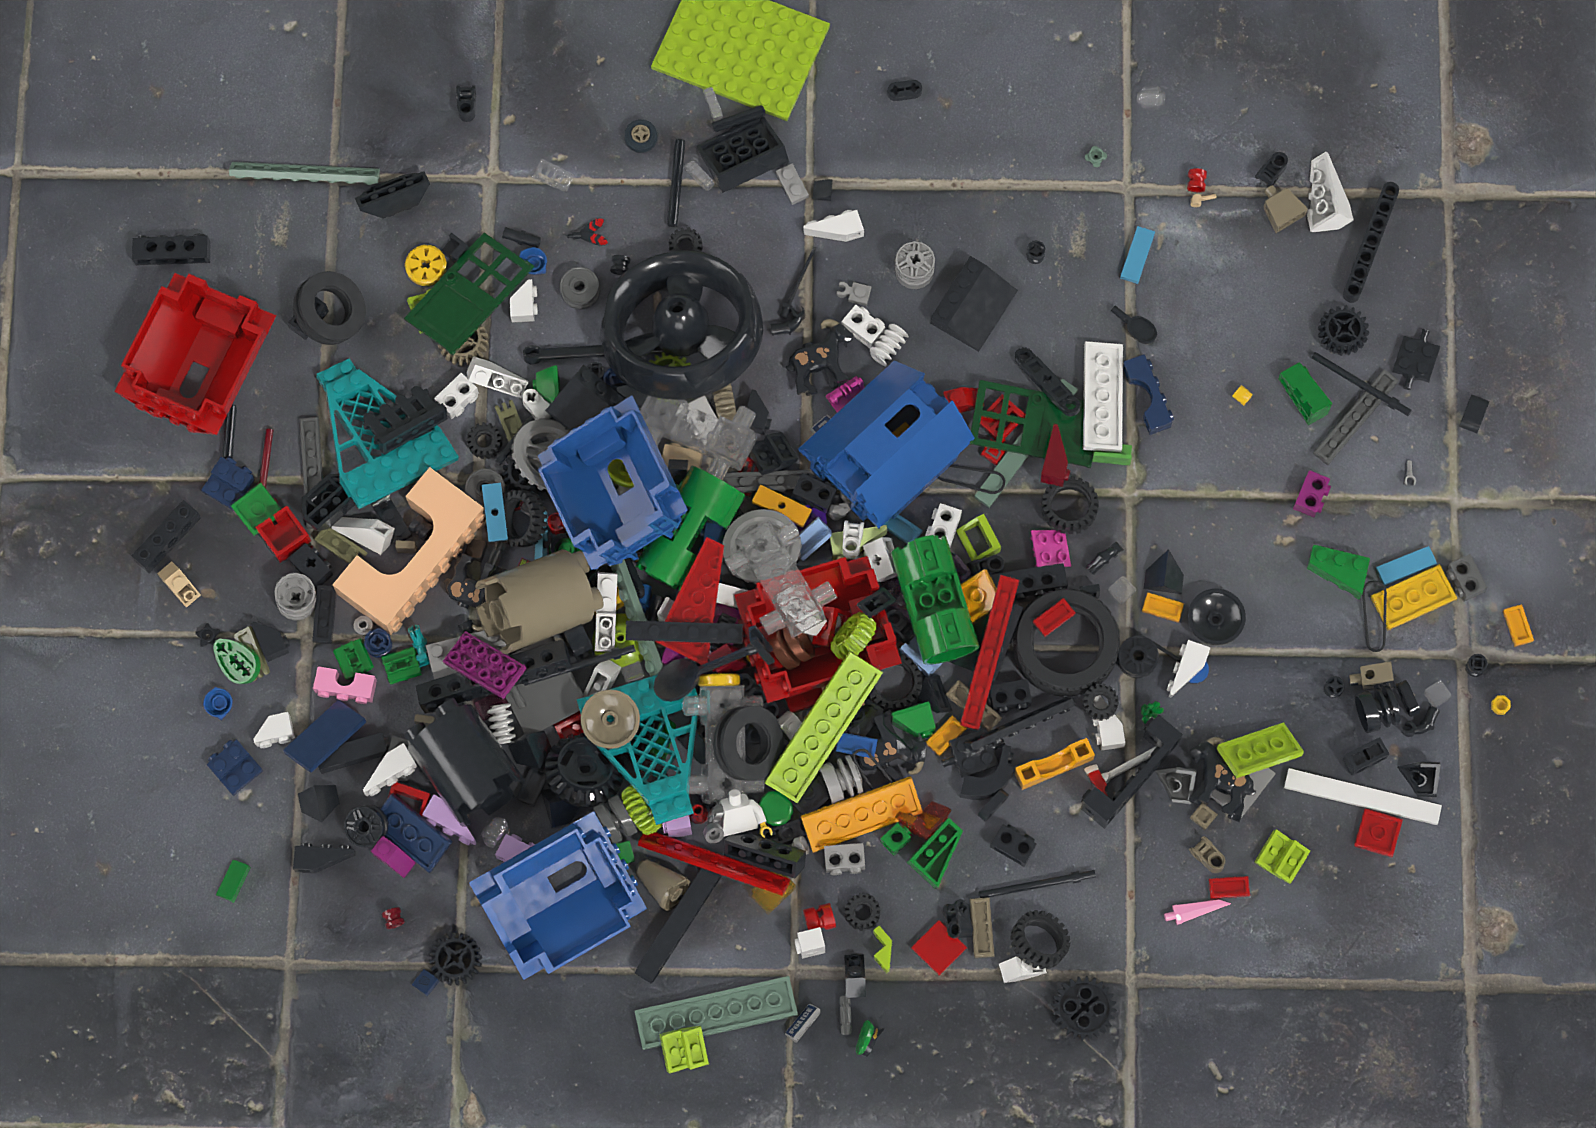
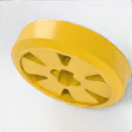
M421 245L410 251L405 261V269L408 277L415 284L431 286L436 284L446 273L447 262L444 254L437 247ZM424 262L426 264L430 263L428 269L426 267L422 268Z
M702 674L699 676L697 685L701 687L738 686L740 684V675Z

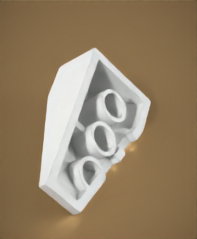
M1324 152L1311 161L1310 182L1312 183V192L1309 193L1308 199L1311 200L1310 209L1307 211L1311 232L1337 230L1353 221L1349 201L1329 154Z

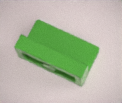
M1122 444L1121 453L1093 450L1092 462L1130 466L1132 445Z

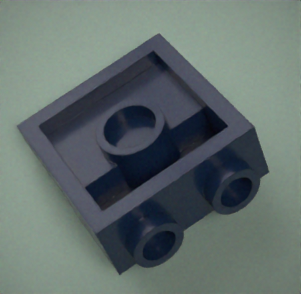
M220 457L211 471L212 475L201 491L233 510L231 505L247 493L255 479L251 475L253 472L247 467L239 468L236 466L237 462L230 457L226 459Z
M237 739L234 742L232 740L228 741L223 746L224 750L220 754L214 753L208 759L209 763L206 764L233 796L263 772L262 768Z

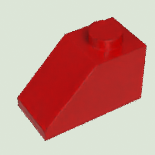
M960 387L944 391L943 397L949 403L953 400L960 413L975 409L978 388Z

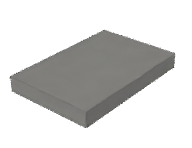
M1266 768L1249 774L1254 782L1253 789L1256 790V793L1245 796L1242 817L1276 773L1271 769ZM1214 790L1211 796L1221 806L1231 801L1230 795H1225L1217 790Z

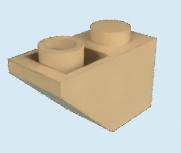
M172 561L157 573L185 607H188L201 596Z

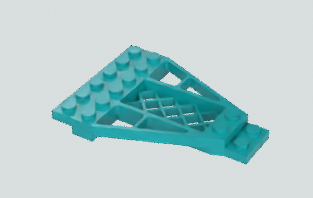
M350 358L316 374L317 380L326 392L340 479L339 483L348 497L353 499L358 509L419 480L429 467L434 471H438L459 460L458 454L438 425L431 428L432 431L408 441L386 455L382 454L379 457L370 455L372 448L380 450L378 444H374L375 435L371 430H365L363 425L362 428L352 425L353 419L364 421L362 415L355 414L356 409L367 410L366 413L370 411L380 413L378 407L386 403L378 392L393 403H395L397 396L360 369L357 370ZM360 396L370 398L369 405L359 403ZM357 397L356 402L350 400ZM373 400L375 401L378 407L372 406ZM343 405L353 406V412L343 411ZM334 413L351 438V440L340 445L338 443ZM404 414L399 416L402 420L407 418ZM381 421V422H380L384 427H387V428H390V427H391V426H390L387 422H385V421ZM362 435L373 436L372 442L361 440ZM355 445L366 463L344 473L340 452Z
M657 675L609 689L627 694L635 702L639 710V728L643 730L639 736L635 734L633 737L636 740L633 746L628 742L621 747L610 750L597 747L643 797L645 803L651 808L655 823L658 825L694 814L689 799V781L700 702L695 688L680 700L672 702L661 700L654 691V681ZM593 695L577 699L580 713H582L585 703ZM693 707L691 724L672 729L667 715ZM608 715L606 720L608 722H613L614 717L612 715ZM654 720L661 723L658 730L650 727ZM665 726L667 727L669 735L662 732ZM647 731L654 734L651 741L643 738ZM690 732L687 761L682 763L675 738ZM659 736L666 739L663 746L655 743ZM640 742L648 745L644 752L636 749ZM670 742L672 743L674 751L667 748ZM652 747L660 750L656 757L648 754ZM625 752L630 753L637 778H632L613 756ZM664 752L672 755L668 762L660 759ZM634 753L641 756L638 762H636ZM645 758L653 761L649 768L642 765ZM675 758L677 759L679 767L672 764ZM657 763L665 766L661 773L654 771ZM639 769L646 772L643 778H641ZM669 769L676 771L674 776H666ZM650 774L658 777L654 782H647Z

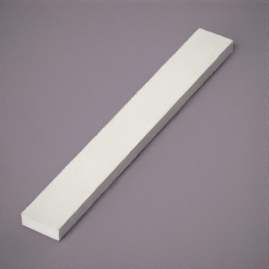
M1290 768L1288 769L1284 785L1285 789L1434 825L1438 824L1442 807L1439 804Z

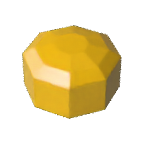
M1497 695L1491 702V710L1497 715H1504L1511 708L1510 700L1505 695Z

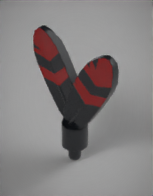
M599 218L591 221L580 232H572V234L567 235V238H573V240L581 238L595 245H607L608 241L603 236L594 233L602 227L604 219Z

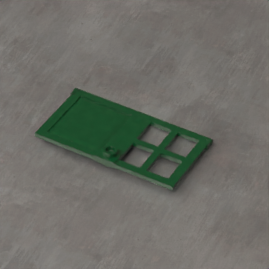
M483 233L406 315L404 320L445 348L449 354L454 355L529 272L534 269V265L527 260H523L495 239ZM484 243L500 253L490 266L474 256ZM506 258L522 268L512 281L495 271ZM468 260L484 270L474 283L458 273ZM490 275L506 285L496 298H493L479 288Z
M979 380L971 433L974 439L970 441L969 445L1045 459L1053 425L1058 424L1068 464L1087 468L1092 466L1093 450H1083L1084 400H1079L1080 411L1077 415L1067 416L1062 413L1044 392ZM986 389L1004 392L1001 414L982 410ZM1010 393L1028 397L1025 418L1007 415ZM1073 404L1066 405V408H1070V410L1076 407ZM981 417L999 420L996 442L978 438ZM1005 421L1024 425L1020 446L1002 443Z

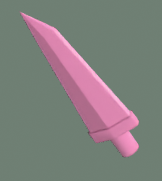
M1218 899L1172 905L1173 912L1165 913L1164 918L1165 921L1175 919L1178 925L1231 903Z

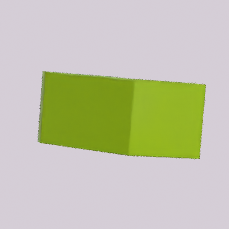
M878 926L873 930V934L884 947L874 955V960L887 974L890 971L892 940Z

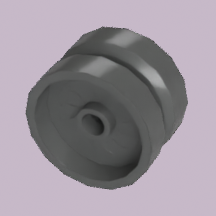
M618 795L608 799L611 812L608 811L603 803L593 807L603 827L606 826L611 834L609 839L612 843L615 842L617 844L622 841L619 828H622L628 837L637 833L632 819Z

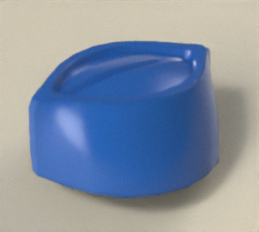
M532 247L521 251L519 257L534 265V269L529 274H546L547 257L541 249Z
M215 687L207 693L203 705L207 713L222 720L231 710L233 700L229 692Z

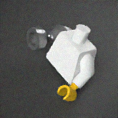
M737 789L729 791V798L721 799L719 804L709 811L707 826L703 831L706 841L713 844L721 841L724 836L757 829L759 824L761 826L759 832L762 837H764V829H769V833L772 835V829L766 826L765 822L767 820L762 808L754 800L748 799L746 794H740V791Z

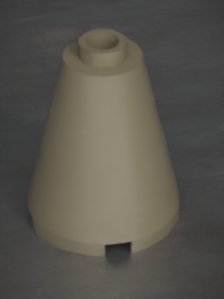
M642 860L636 867L638 878L660 907L666 911L677 906L680 902L678 898L681 895L684 896L690 887V881L687 877L651 860Z

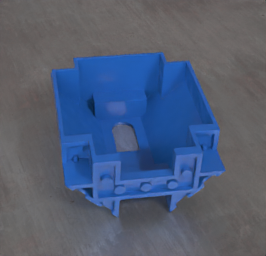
M893 361L798 449L811 462L810 470L822 481L826 478L830 480L852 502L850 509L860 519L864 521L868 518L878 528L883 526L890 518L894 519L957 460L959 453L974 439L953 400L949 403L946 398L940 397L935 392V388L923 380L925 373L897 361ZM913 405L920 412V417L897 438L884 425L904 406Z
M633 396L628 397L616 406L603 409L594 418L587 419L583 425L573 428L564 437L554 440L547 450L537 455L542 464L538 471L573 545L583 551L591 570L598 569L604 563H607L608 566L620 564L626 558L637 560L639 557L636 551L662 535L672 539L673 529L678 528L682 521L681 515L686 514L688 510ZM615 459L623 461L634 484L633 488L620 496L608 473V466Z
M594 811L469 882L523 980L544 968L549 974L631 927L628 920L647 909L635 887L638 885L633 875H628L626 870L629 867L624 858L620 860L617 855L620 853L619 848L615 842L611 844L609 830L606 826L602 827ZM575 861L583 862L586 866L585 875L555 892L547 877Z

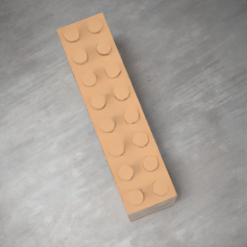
M430 467L406 495L410 508L434 525L432 535L408 565L397 574L386 575L374 569L359 556H356L333 584L338 596L363 615L369 617L376 625L390 635L393 632L396 633L401 628V622L405 617L408 618L415 610L414 606L425 599L428 589L430 587L433 588L437 584L438 577L448 571L451 561L454 558L457 559L458 554L462 553L464 545L466 543L469 544L475 537L474 533L478 529H482L486 524L484 507Z

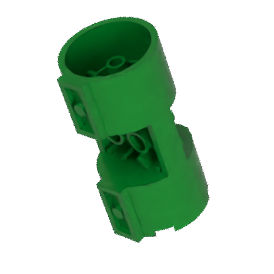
M693 465L689 468L680 485L676 484L687 509L690 511H687L682 516V526L673 532V542L663 536L655 539L644 547V551L635 565L641 571L645 568V573L673 589L679 587V591L697 557L690 550L706 521L708 520L727 530L745 498V494Z
M938 535L916 538L914 541L908 542V545L904 546L903 549L897 547L891 552L922 661L925 665L952 661L969 655L979 648L946 536H942V539H939Z

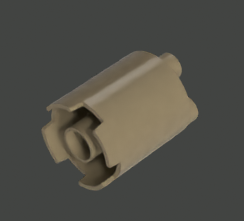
M562 549L476 583L475 587L477 590L485 588L486 602L476 607L480 622L487 637L499 635L507 646L500 649L503 654H508L565 632L580 624L588 623L592 620L594 611L603 608L604 602L600 591L596 587H590L585 574L589 572V564L583 552L580 550L571 554L569 551Z

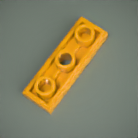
M763 485L759 486L752 500L753 504L766 510H773L784 514L793 523L804 527L812 512V509ZM784 505L785 508L780 509L779 506Z

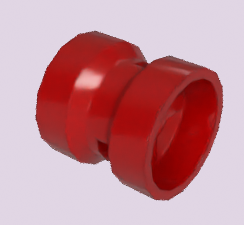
M1199 168L1190 169L1188 172L1190 181L1187 183V190L1195 193L1204 192L1206 190L1204 180L1207 178V171Z
M559 513L551 514L548 518L550 532L553 535L565 533L566 528Z

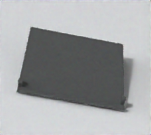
M553 636L531 644L512 655L555 642ZM572 672L524 686V684L513 686L506 695V699L511 704V708L525 734L540 732L580 711L577 699L584 697Z

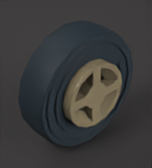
M638 119L627 126L624 138L627 146L632 151L645 153L655 146L658 133L651 122Z

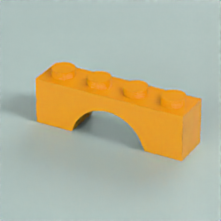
M1085 738L1070 744L1065 749L1047 758L1032 760L1015 768L1014 773L1022 790L1094 760L1095 754L1088 739Z

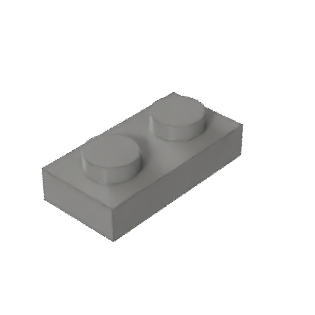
M793 163L776 171V175L792 205L809 198V194Z

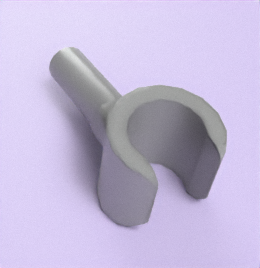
M1407 461V477L1403 481L1405 486H1407L1408 478L1413 480V486L1416 484V478L1412 473V461Z

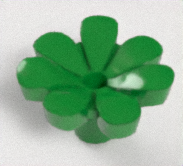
M1155 701L1153 704L1142 705L1141 714L1143 715L1142 721L1144 724L1151 717L1156 718L1158 714L1163 713L1164 709L1159 707V702Z

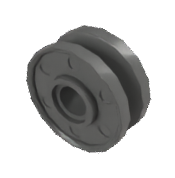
M572 268L562 276L560 281L562 298L567 305L574 309H587L599 299L601 291L598 278L588 268ZM578 286H584L583 290H576Z
M480 469L468 477L465 483V493L484 507L483 493H481L482 485L501 483L502 496L506 495V487L502 477L496 471Z

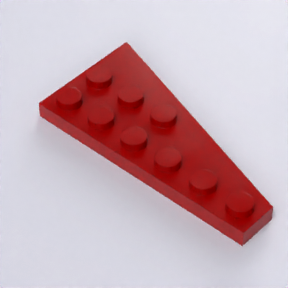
M706 537L664 622L714 623L724 545ZM655 641L701 665L708 663L709 658L707 656L710 652L711 643Z

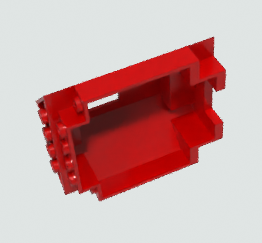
M174 273L168 287L161 286L121 364L124 373L114 392L135 404L137 409L146 411L153 417L168 418L169 422L179 426L182 424L186 426L189 432L217 435L277 315L260 309L256 301L239 295L238 299L212 289L208 287L206 280L188 273L187 277ZM193 362L209 368L198 393L192 398L183 397L180 393V387Z
M868 556L848 562L846 557L758 582L756 583V589L735 594L740 619L737 621L738 624H743L745 647H747V644H750L749 627L756 625L769 642L770 633L777 629L783 630V626L791 621L780 610L791 594L803 597L817 611L819 606L833 607L851 613L850 617L853 614L862 612L856 606L857 603L879 590L874 568H871ZM884 609L872 617L876 623L875 634L863 651L857 655L879 670L902 663L896 646V637ZM821 646L814 649L815 656L812 660L801 661L798 667L788 670L779 662L773 651L769 653L775 662L767 665L759 653L749 655L751 666L756 667L757 673L754 674L756 683L761 685L767 703L827 686L843 660L836 657L831 648Z

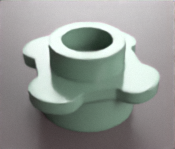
M1093 146L1089 153L1085 155V160L1090 161L1096 168L1100 167V163L1107 159V154L1097 146Z

